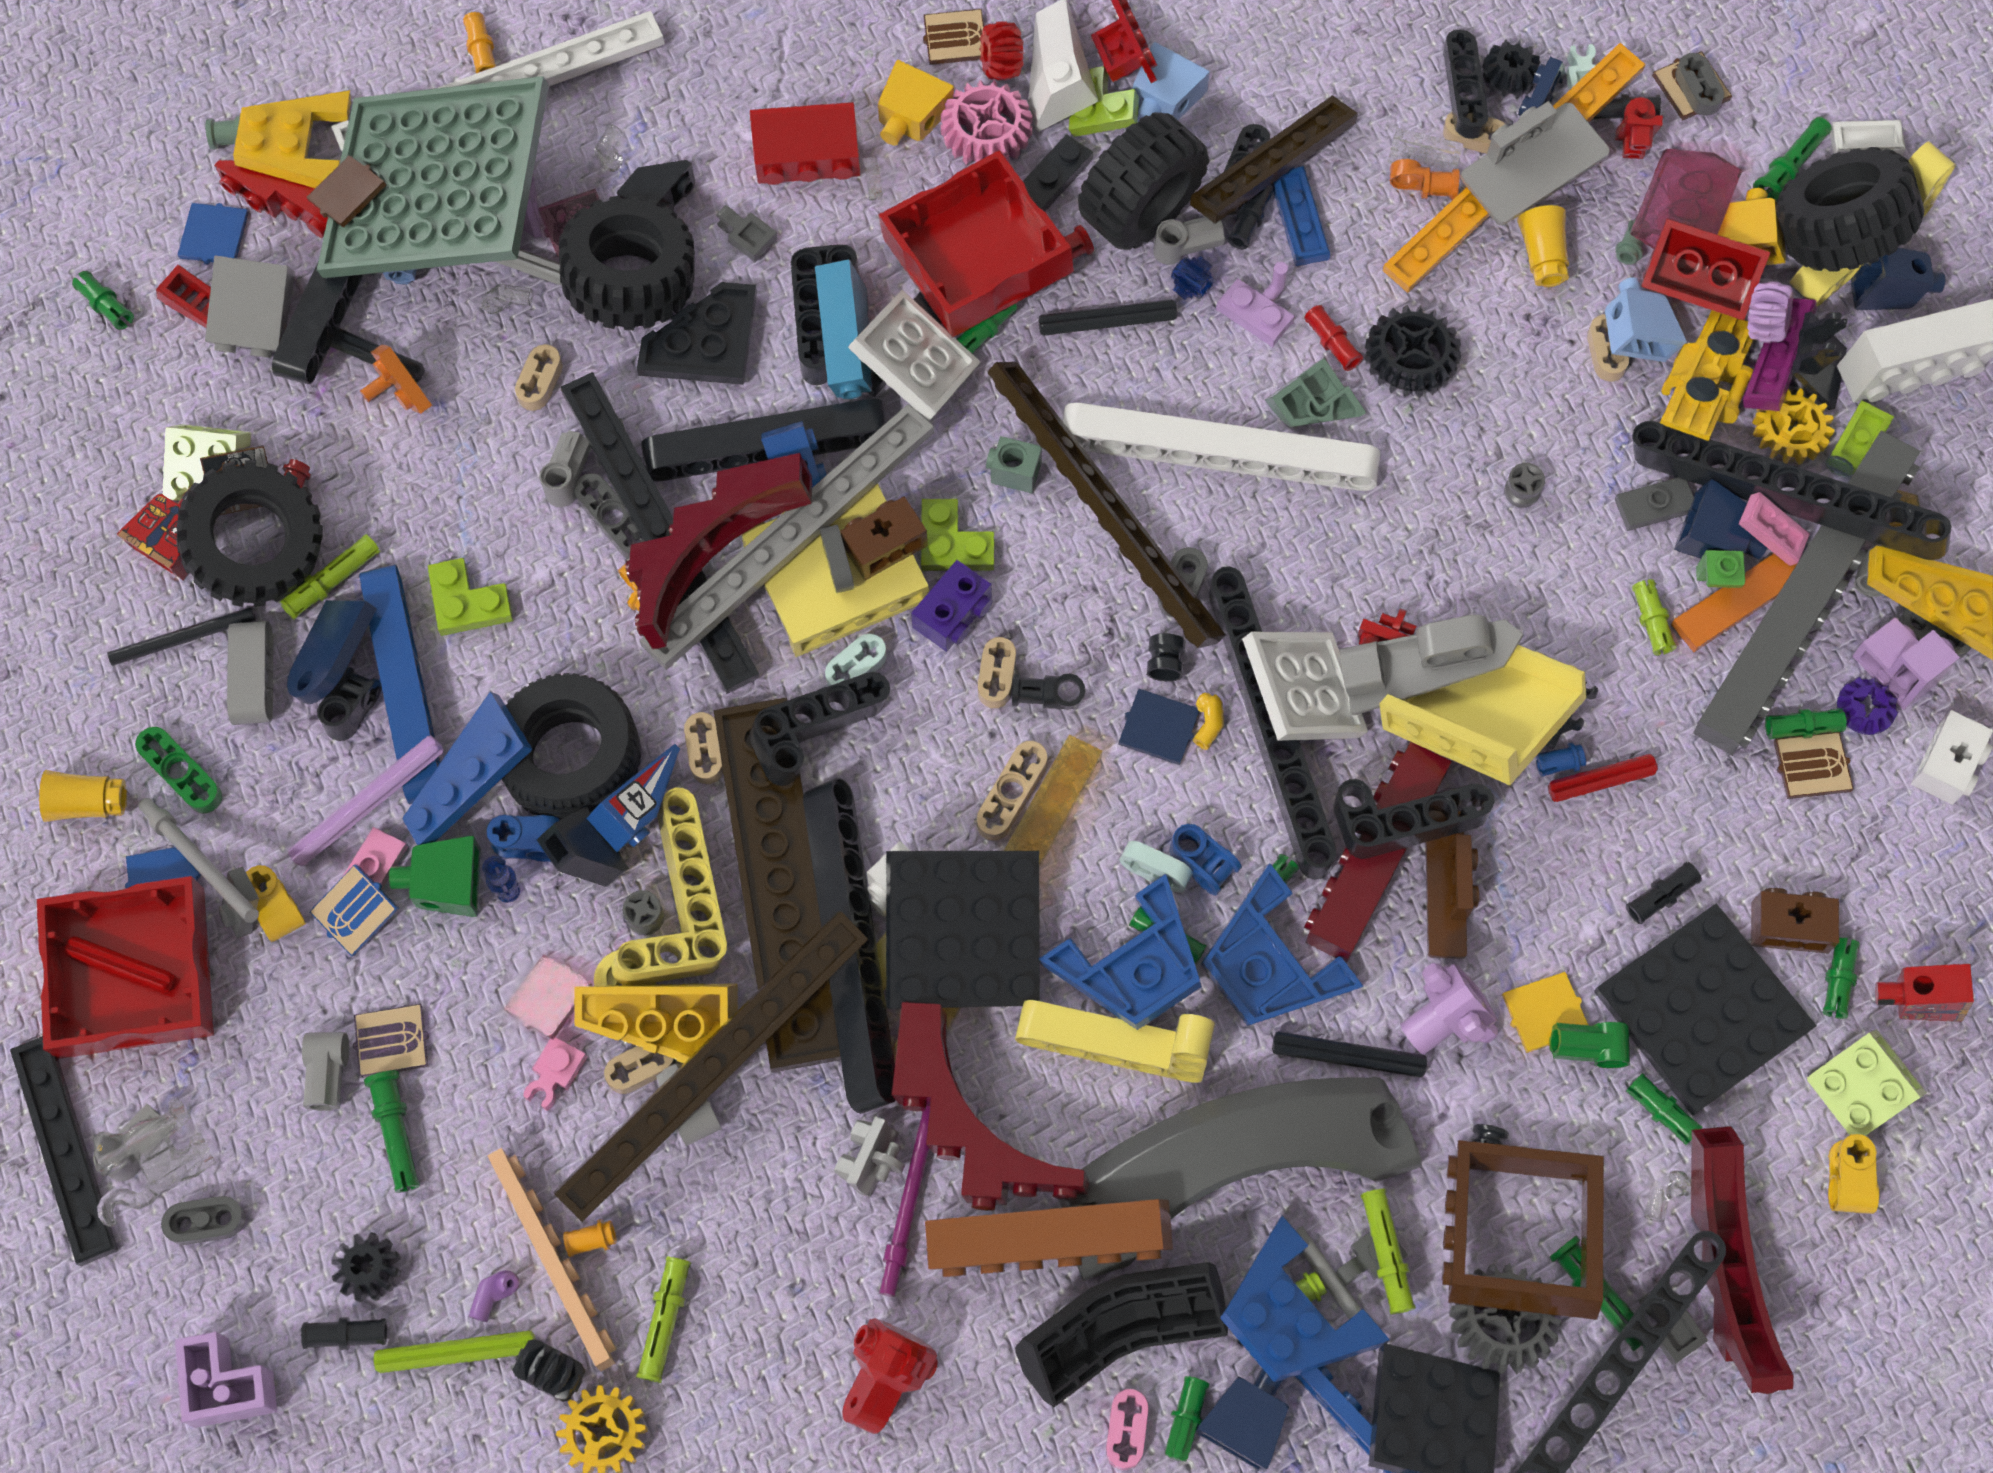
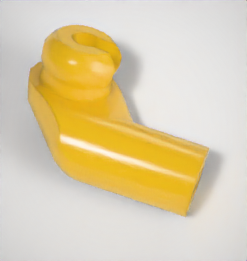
M1205 692L1196 701L1198 711L1204 712L1205 722L1194 736L1193 742L1201 749L1208 750L1224 727L1223 702L1216 694L1211 695Z

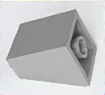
M214 255L205 341L215 344L214 351L236 353V348L240 347L251 349V356L272 358V354L276 351L287 327L295 271L285 265Z

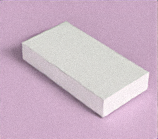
M1901 120L1831 123L1832 132L1830 133L1833 154L1838 152L1841 154L1847 153L1850 149L1856 148L1867 150L1869 147H1878L1882 151L1887 148L1901 155L1906 150Z

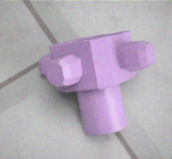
M1431 963L1423 969L1422 975L1426 983L1423 988L1430 1002L1400 1023L1401 1029L1408 1040L1422 1055L1453 1033L1463 1043H1468L1469 1041L1489 1043L1497 1037L1498 1029L1495 1022L1498 1019L1488 1000L1478 986L1457 964L1442 967L1439 964Z

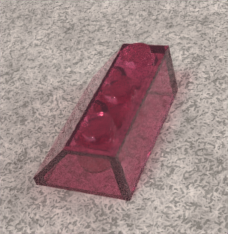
M1665 149L1661 154L1630 234L1654 249L1667 218L1718 234L1742 170L1713 152Z

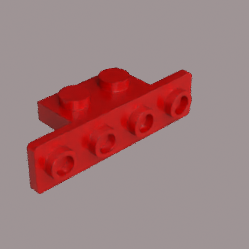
M1111 0L1119 19L1091 34L1112 82H1115L1142 67L1151 84L1157 81V78L1152 69L1158 65L1131 11L1128 1Z

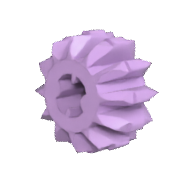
M1770 281L1768 283H1758L1754 288L1751 304L1749 305L1747 326L1751 339L1765 343L1780 342L1785 339L1789 330L1793 309L1792 302L1794 296L1792 295L1793 291L1790 285Z

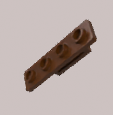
M1440 811L1429 812L1430 817L1434 821L1444 822L1447 820ZM1464 832L1425 842L1427 952L1430 958L1464 959L1467 956L1466 920L1473 908H1477L1479 904L1478 885H1473L1472 871H1476L1478 866L1477 848H1472L1471 835H1464Z

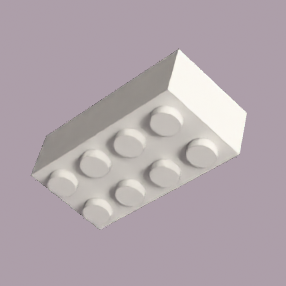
M1993 299L1864 331L1837 365L1853 402L1867 399L1869 402H1875L1885 398L1890 393L1900 391L1901 394H1907L1929 383H1932L1933 386H1938L1948 382L1953 377L1963 375L1965 378H1970L1981 373L1985 369L1984 365L1993 357Z

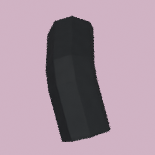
M1210 1262L1123 1274L1089 1288L1022 1338L1014 1349L1023 1374L1041 1398L1055 1408L1120 1357L1145 1347L1228 1336V1327L1220 1319L1226 1309L1217 1267Z

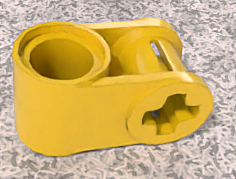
M257 865L246 871L259 897L257 906L259 916L257 919L271 943L306 925L293 898L287 893L283 883L271 868L265 865ZM266 882L268 889L261 892L259 885Z
M1852 1134L1833 1144L1829 1150L1828 1202L1832 1211L1874 1214L1877 1211L1879 1204V1186L1876 1169L1877 1152L1871 1139L1865 1135ZM1850 1148V1153L1857 1155L1858 1160L1855 1161L1854 1156L1848 1155L1847 1149Z

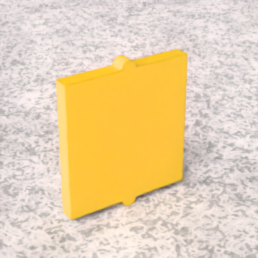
M1566 972L1502 993L1512 1018L1510 1026L1516 1028L1526 1053L1549 1046L1552 1026L1556 1023L1588 1025L1580 1007L1582 1000L1580 997H1576Z

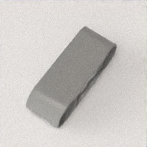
M269 621L233 623L228 627L227 711L232 725L272 721L274 641Z

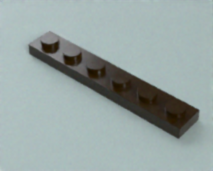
M1332 95L1193 193L1190 206L1216 224L1353 126L1357 121L1358 113Z

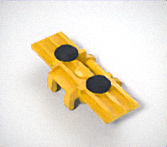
M1711 310L1699 338L1694 343L1683 345L1674 360L1672 371L1662 386L1661 392L1666 396L1670 394L1673 387L1676 388L1661 418V424L1709 441L1717 421L1730 424L1737 420L1739 416L1738 407L1753 373L1752 368L1743 365L1754 340L1748 334V321ZM1721 381L1732 383L1730 391L1719 388L1717 385Z

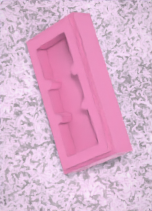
M1761 492L1750 496L1739 522V525L1789 566L1799 562L1810 536V533Z
M373 827L346 872L354 864H358L374 882L381 883V889H383L389 880L390 867L398 865L408 846L405 842Z

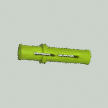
M367 534L363 535L355 544L328 563L322 570L313 576L309 574L299 588L280 600L279 603L286 613L295 620L318 600L324 601L328 597L327 593L381 551Z
M1385 1188L1364 1192L1360 1196L1363 1199L1380 1267L1376 1271L1378 1279H1383L1390 1307L1389 1311L1393 1315L1416 1309V1306L1413 1302L1406 1274L1410 1272L1408 1263H1403L1396 1229L1386 1196L1387 1192Z
M668 1256L665 1259L666 1263L659 1291L654 1292L652 1300L656 1303L639 1370L636 1374V1377L656 1383H662V1375L679 1307H684L685 1298L682 1297L688 1270L691 1266L690 1261Z

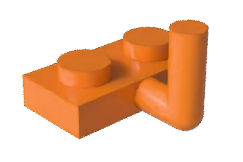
M382 344L371 352L376 359L373 367L380 376L360 390L361 395L367 402H370L394 384L397 388L394 396L406 411L411 408L412 411L421 414L432 406L390 346Z

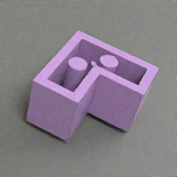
M1896 617L1863 641L1853 654V658L1872 678L1876 679V682L1883 686L1889 685V691L1893 697L1898 698L1897 704L1903 711L1934 688L1960 658L1955 653L1952 644L1947 639L1940 637L1934 630L1918 641L1913 630L1907 625L1902 624Z
M217 1332L175 1339L181 1421L183 1423L198 1428L277 1412L273 1371L262 1365L232 1370L229 1338Z

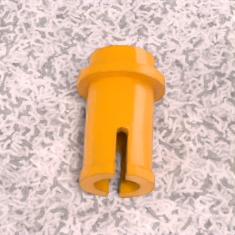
M602 1218L598 1219L595 1225L566 1231L563 1234L565 1249L569 1257L602 1247L606 1251L610 1249V1245L617 1243L612 1221L604 1222Z

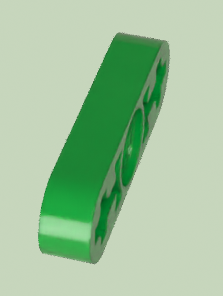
M149 727L139 733L135 742L137 752L195 812L206 814L218 808L222 801L220 788L165 730L159 727ZM155 740L168 753L163 759L148 745L151 741ZM177 762L188 763V771L183 777L174 779L169 776V771L173 764ZM196 782L204 791H207L208 799L203 801L201 798H198V795L190 786Z

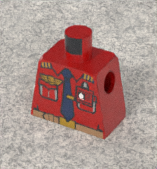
M188 490L178 503H175L163 494L156 495L117 533L131 548L184 581L188 573H186L182 565V557L177 549V521L181 503L183 500H186Z
M1971 964L1902 968L1897 982H1876V1004L1898 1005L1899 1018L1903 1020L1963 1022L1974 1003Z

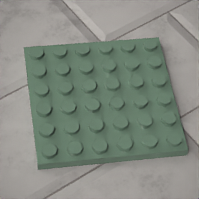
M544 76L354 98L340 163L350 155L363 166L369 165L373 173L386 183V186L344 228L328 217L317 266L319 274L323 278L518 259L549 84Z

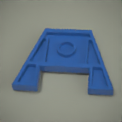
M1270 863L1266 865L1201 962L1202 967L1247 1026L1364 987L1340 956L1310 978L1263 917L1293 894Z
M1166 874L1135 895L1136 902L1154 925L1093 966H1091L1071 938L1039 958L1042 966L1136 1030H1139L1202 987Z
M1283 1216L1274 1225L1220 1317L1274 1382L1380 1348L1384 1343L1387 1344L1390 1341L1364 1309H1361L1335 1331L1282 1268L1303 1253L1308 1244Z

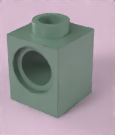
M1000 436L997 448H990L986 461V468L991 469V483L1033 493L1042 464V447ZM1009 461H1017L1021 463L1017 467H1009L1005 465V463Z

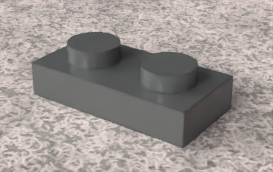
M243 866L228 871L227 879L257 909L259 897ZM223 898L222 904L219 906V914L225 927H231L237 938L251 934L254 922L247 923Z

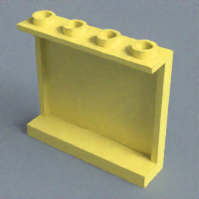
M878 483L830 526L838 525L841 531L851 520L858 517L865 518L876 512L877 508L886 502ZM776 519L767 523L761 522L743 533L741 537L744 548ZM818 535L764 583L766 591L789 637L790 646L795 657L797 658L916 607L928 594L929 586L914 556L911 555L864 581L846 553L854 589L836 594L821 535Z
M1518 645L1504 668L1406 700H1401L1387 694L1379 703L1383 730L1507 785H1511L1585 701V672L1572 665L1549 658L1540 652H1535Z

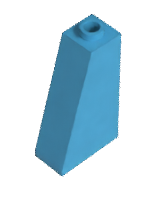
M850 260L815 266L828 386L837 398H858L861 396V393L872 391L871 368L863 363L848 346L869 325L867 287Z

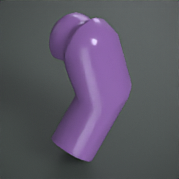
M504 1270L481 1280L468 1317L488 1322L493 1303L514 1294L518 1290L520 1281L517 1275L511 1271Z

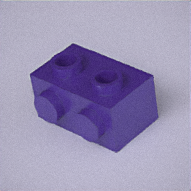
M956 560L911 612L912 628L947 652L954 643L959 645L966 638L970 631L969 625L977 616L982 618L989 611L993 603L992 584Z

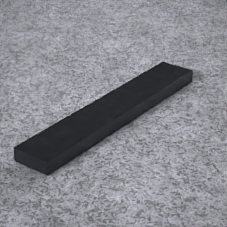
M43 1036L10 1049L76 1265L81 1267L119 1251L59 1059L43 1050Z

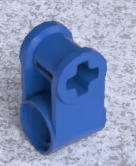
M499 815L488 824L487 837L494 853L501 858L551 862L536 839L561 819L547 815ZM506 832H511L512 835H508L507 841L502 842L500 840L505 837Z
M1188 823L1181 825L1174 832L1170 843V856L1185 863L1192 870V877L1197 884L1211 895H1218L1223 882L1233 872L1237 873L1241 870L1242 865L1236 856L1225 847L1219 845L1199 826ZM1183 839H1190L1197 845V850L1192 852L1184 851L1178 842Z

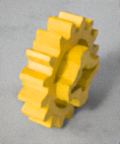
M1799 388L1796 395H1791L1788 389L1780 411L1757 409V413L1752 420V423L1756 425L1753 437L1763 438L1758 447L1760 449L1769 447L1772 450L1769 456L1771 459L1780 454L1783 456V463L1787 464L1790 458L1794 457L1798 465H1801L1806 457L1813 461L1817 458L1820 451H1825L1834 433V429L1829 427L1834 417L1823 414L1828 406L1826 403L1820 405L1814 403L1817 397L1816 394L1805 398L1803 397V389ZM1797 421V426L1793 427L1791 431H1788L1790 425L1793 426V424Z
M598 1385L595 1396H592L584 1389L581 1391L583 1399L581 1403L578 1404L571 1399L567 1402L573 1410L570 1415L560 1414L559 1419L567 1424L566 1429L556 1431L557 1437L567 1440V1443L559 1449L560 1453L563 1455L573 1454L568 1463L572 1468H576L581 1463H584L582 1473H592L594 1468H597L598 1473H608V1468L610 1467L617 1473H623L621 1463L625 1459L632 1464H635L637 1461L632 1454L633 1449L645 1448V1444L638 1440V1434L648 1432V1427L637 1424V1420L641 1419L645 1414L641 1408L631 1410L635 1402L631 1395L621 1401V1390L617 1387L611 1391L610 1396L607 1395L605 1387L602 1385ZM601 1405L598 1412L588 1417L582 1416L590 1408ZM620 1409L627 1418L629 1432L622 1430L618 1423ZM606 1422V1427L618 1437L602 1436L598 1442V1437L587 1426L593 1428L603 1427ZM576 1431L583 1434L586 1440L584 1454L578 1447ZM616 1446L622 1448L612 1457L603 1459L606 1451Z

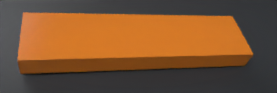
M1772 554L1745 572V584L1742 588L1719 589L1675 618L1671 626L1689 648L1696 652L1774 600L1797 564L1789 566L1776 554Z

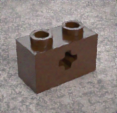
M905 496L896 501L889 500L884 502L877 508L876 512L865 518L858 517L851 520L840 531L845 551L864 581L928 546L927 530Z
M1767 888L1761 891L1751 902V946L1829 954L1839 944L1838 898H1828L1825 893L1815 891L1797 895L1787 894V890L1783 888Z

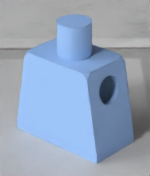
M1154 42L1151 45L1150 51L1158 65L1152 69L1157 81L1151 84L1144 69L1141 67L1133 84V89H1135L1139 96L1138 122L1140 118L1146 115L1151 116L1155 112L1169 113L1179 120L1206 94L1210 71Z
M1628 278L1619 284L1620 294L1605 309L1612 354L1660 362L1667 361L1687 343L1667 298L1660 293L1643 291L1638 278Z

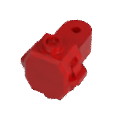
M873 1318L869 1320L867 1325H862L854 1338L855 1349L853 1354L861 1370L845 1399L842 1416L845 1422L872 1434H877L887 1424L902 1393L920 1390L925 1380H929L934 1375L938 1360L936 1351L922 1339L890 1323Z

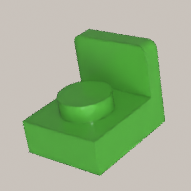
M1706 550L1696 566L1697 581H1706L1708 587L1742 588L1745 584L1743 551Z

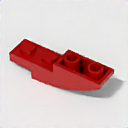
M218 160L214 166L221 178L219 183L228 193L234 196L238 193L245 198V201L251 208L259 213L265 211L276 218L283 211L294 221L299 218L306 223L312 233L319 238L324 237L328 217L324 218L320 210L306 198L315 188L236 166L234 160Z

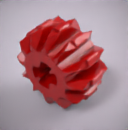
M996 21V23L985 25L980 36L981 44L979 48L983 72L988 79H996L997 81L1018 77L1024 65L1023 55L1025 54L1023 51L1024 41L1021 39L1020 29L1016 26L1015 22Z

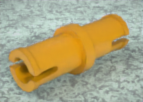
M470 12L463 17V23L468 36L466 42L467 50L473 57L477 74L496 67L492 54L494 44L492 37L487 34L484 15L479 12Z

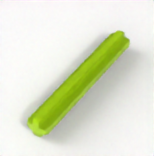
M528 1330L380 1349L374 1353V1367L377 1372L386 1373L517 1356L521 1348L524 1349L528 1340L535 1339V1335L532 1331Z

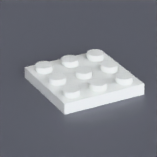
M903 290L892 299L848 346L863 363L869 366L889 387L893 388L928 421L932 419L980 363L971 352L954 337L952 338L946 329Z
M1251 632L1242 639L1278 741L1360 738L1368 732L1362 713L1355 716L1350 713L1349 696L1344 686L1340 652L1333 632Z

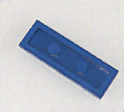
M1304 166L1295 167L1273 182L1271 186L1296 267L1327 261L1330 258V251Z

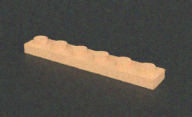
M500 1148L487 1156L594 1365L602 1372L616 1364L610 1354L617 1350L606 1328L599 1331L592 1317L598 1315V1312L588 1293L582 1296L579 1294L574 1282L579 1280L580 1277L569 1258L562 1261L556 1249L562 1242L551 1223L544 1226L538 1214L544 1210L543 1205L534 1189L526 1191L521 1181V1178L526 1176V1173L516 1155L509 1158L505 1151Z

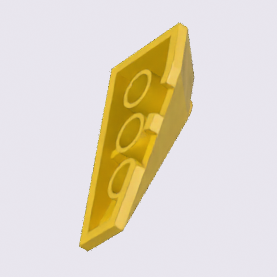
M655 984L574 987V1026L617 1041L621 1040L639 1046L643 1050L665 1055L681 1063H685L738 1011V984Z

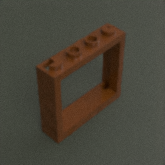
M1458 1140L1456 1154L1448 1155L1446 1178L1453 1179V1190H1447L1445 1197V1214L1452 1215L1451 1226L1445 1225L1443 1250H1450V1262H1443L1441 1278L1442 1285L1449 1286L1448 1303L1597 1320L1603 1303L1604 1156ZM1469 1169L1582 1181L1581 1287L1465 1274Z

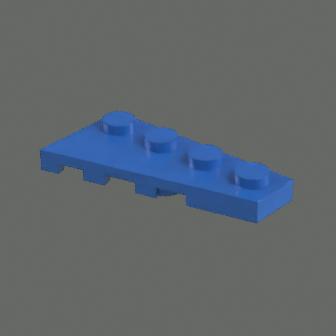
M491 691L488 693L402 819L417 845L436 842L533 750L500 695Z

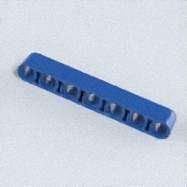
M394 564L359 573L364 601L377 608L369 623L395 755L398 761L427 736L431 735L435 738L404 587L399 569ZM439 756L402 786L409 805L414 802L439 766Z

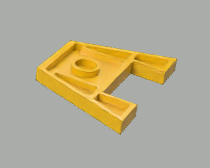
M350 90L242 107L233 153L235 165L316 188L340 164V160L307 159L313 121H347L351 105Z

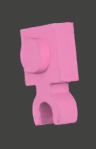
M552 1036L532 1068L534 1073L538 1074L540 1078L531 1082L525 1088V1099L531 1101L535 1093L544 1091L546 1092V1097L541 1106L546 1111L550 1110L556 1101L555 1090L557 1086L568 1091L588 1058L586 1053Z

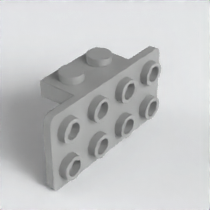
M1548 101L1539 108L1533 106L1527 109L1519 117V121L1513 125L1508 126L1505 124L1498 128L1491 136V143L1487 154L1465 168L1461 173V180L1498 225H1506L1606 159L1610 149L1572 103H1564L1555 109Z

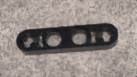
M1457 29L1449 32L1443 50L1455 130L1460 136L1475 139L1484 134L1489 116L1477 40L1471 32ZM1459 46H1461V49L1464 50L1463 54H1459ZM1462 67L1469 69L1472 73L1468 75L1460 74L1455 69ZM1463 92L1471 93L1476 98L1468 100L1462 98L1459 94ZM1468 113H1472V122L1467 118Z

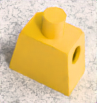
M897 59L878 102L879 121L885 125L880 132L881 138L893 146L899 143L903 135L916 141L923 140L940 123L941 113L945 110L947 99H953L954 86Z
M1752 188L1747 191L1745 201L1731 202L1725 205L1715 234L1770 251L1771 253L1766 265L1786 263L1785 239L1776 214L1777 202L1775 199L1767 198L1768 193L1761 188Z

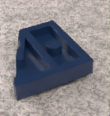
M1550 56L1546 65L1540 64L1533 79V83L1536 84L1535 90L1531 97L1525 96L1518 111L1519 116L1530 107L1535 106L1539 108L1548 101L1551 104L1554 97L1552 94L1557 84H1562L1566 76L1563 61Z

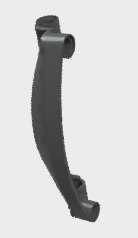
M1379 1077L1309 1079L1274 1084L1234 1093L1200 1104L1167 1118L1121 1142L1083 1167L1081 1170H1085L1089 1178L1088 1195L1077 1194V1199L1075 1200L1058 1199L1061 1208L1164 1199L1169 1200L1170 1218L1172 1219L1205 1195L1240 1179L1267 1171L1294 1167H1327L1352 1172L1379 1182L1418 1169L1422 1166V1161L1411 1130L1402 1116L1401 1108L1383 1079ZM1136 1253L1121 1254L1122 1262L1097 1264V1256L1082 1257V1266L1077 1267L1082 1280L1087 1281L1128 1267L1137 1256Z

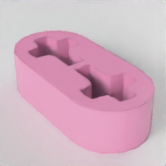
M1125 1389L1119 1392L1111 1406L1106 1456L1109 1463L1120 1470H1130L1136 1467L1141 1460L1144 1450L1148 1402L1142 1393L1134 1389ZM1127 1398L1135 1399V1406L1141 1408V1413L1134 1414L1131 1427L1124 1426L1125 1413L1118 1410V1404H1125ZM1123 1432L1130 1433L1129 1445L1131 1448L1136 1449V1455H1129L1127 1462L1120 1461L1119 1453L1113 1452V1446H1120Z

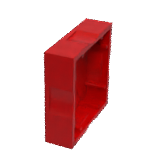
M1000 150L962 169L941 185L921 191L878 214L884 241L952 338L1074 272L1071 246L1046 212L1033 202L1024 182Z
M192 876L140 883L117 891H86L36 899L38 945L44 971L41 993L43 1050L58 1059L214 1036L204 887ZM76 936L169 971L175 976V982L168 993H162L72 959L65 955L64 947L70 937Z

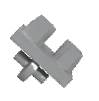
M876 1116L873 1122L861 1120L855 1122L850 1140L862 1146L857 1158L843 1154L839 1157L834 1168V1172L839 1177L844 1179L859 1194L869 1198L877 1181L885 1183L890 1171L901 1174L905 1167L904 1163L896 1159L901 1148L900 1145L895 1143L899 1132L887 1125L888 1122L885 1119Z

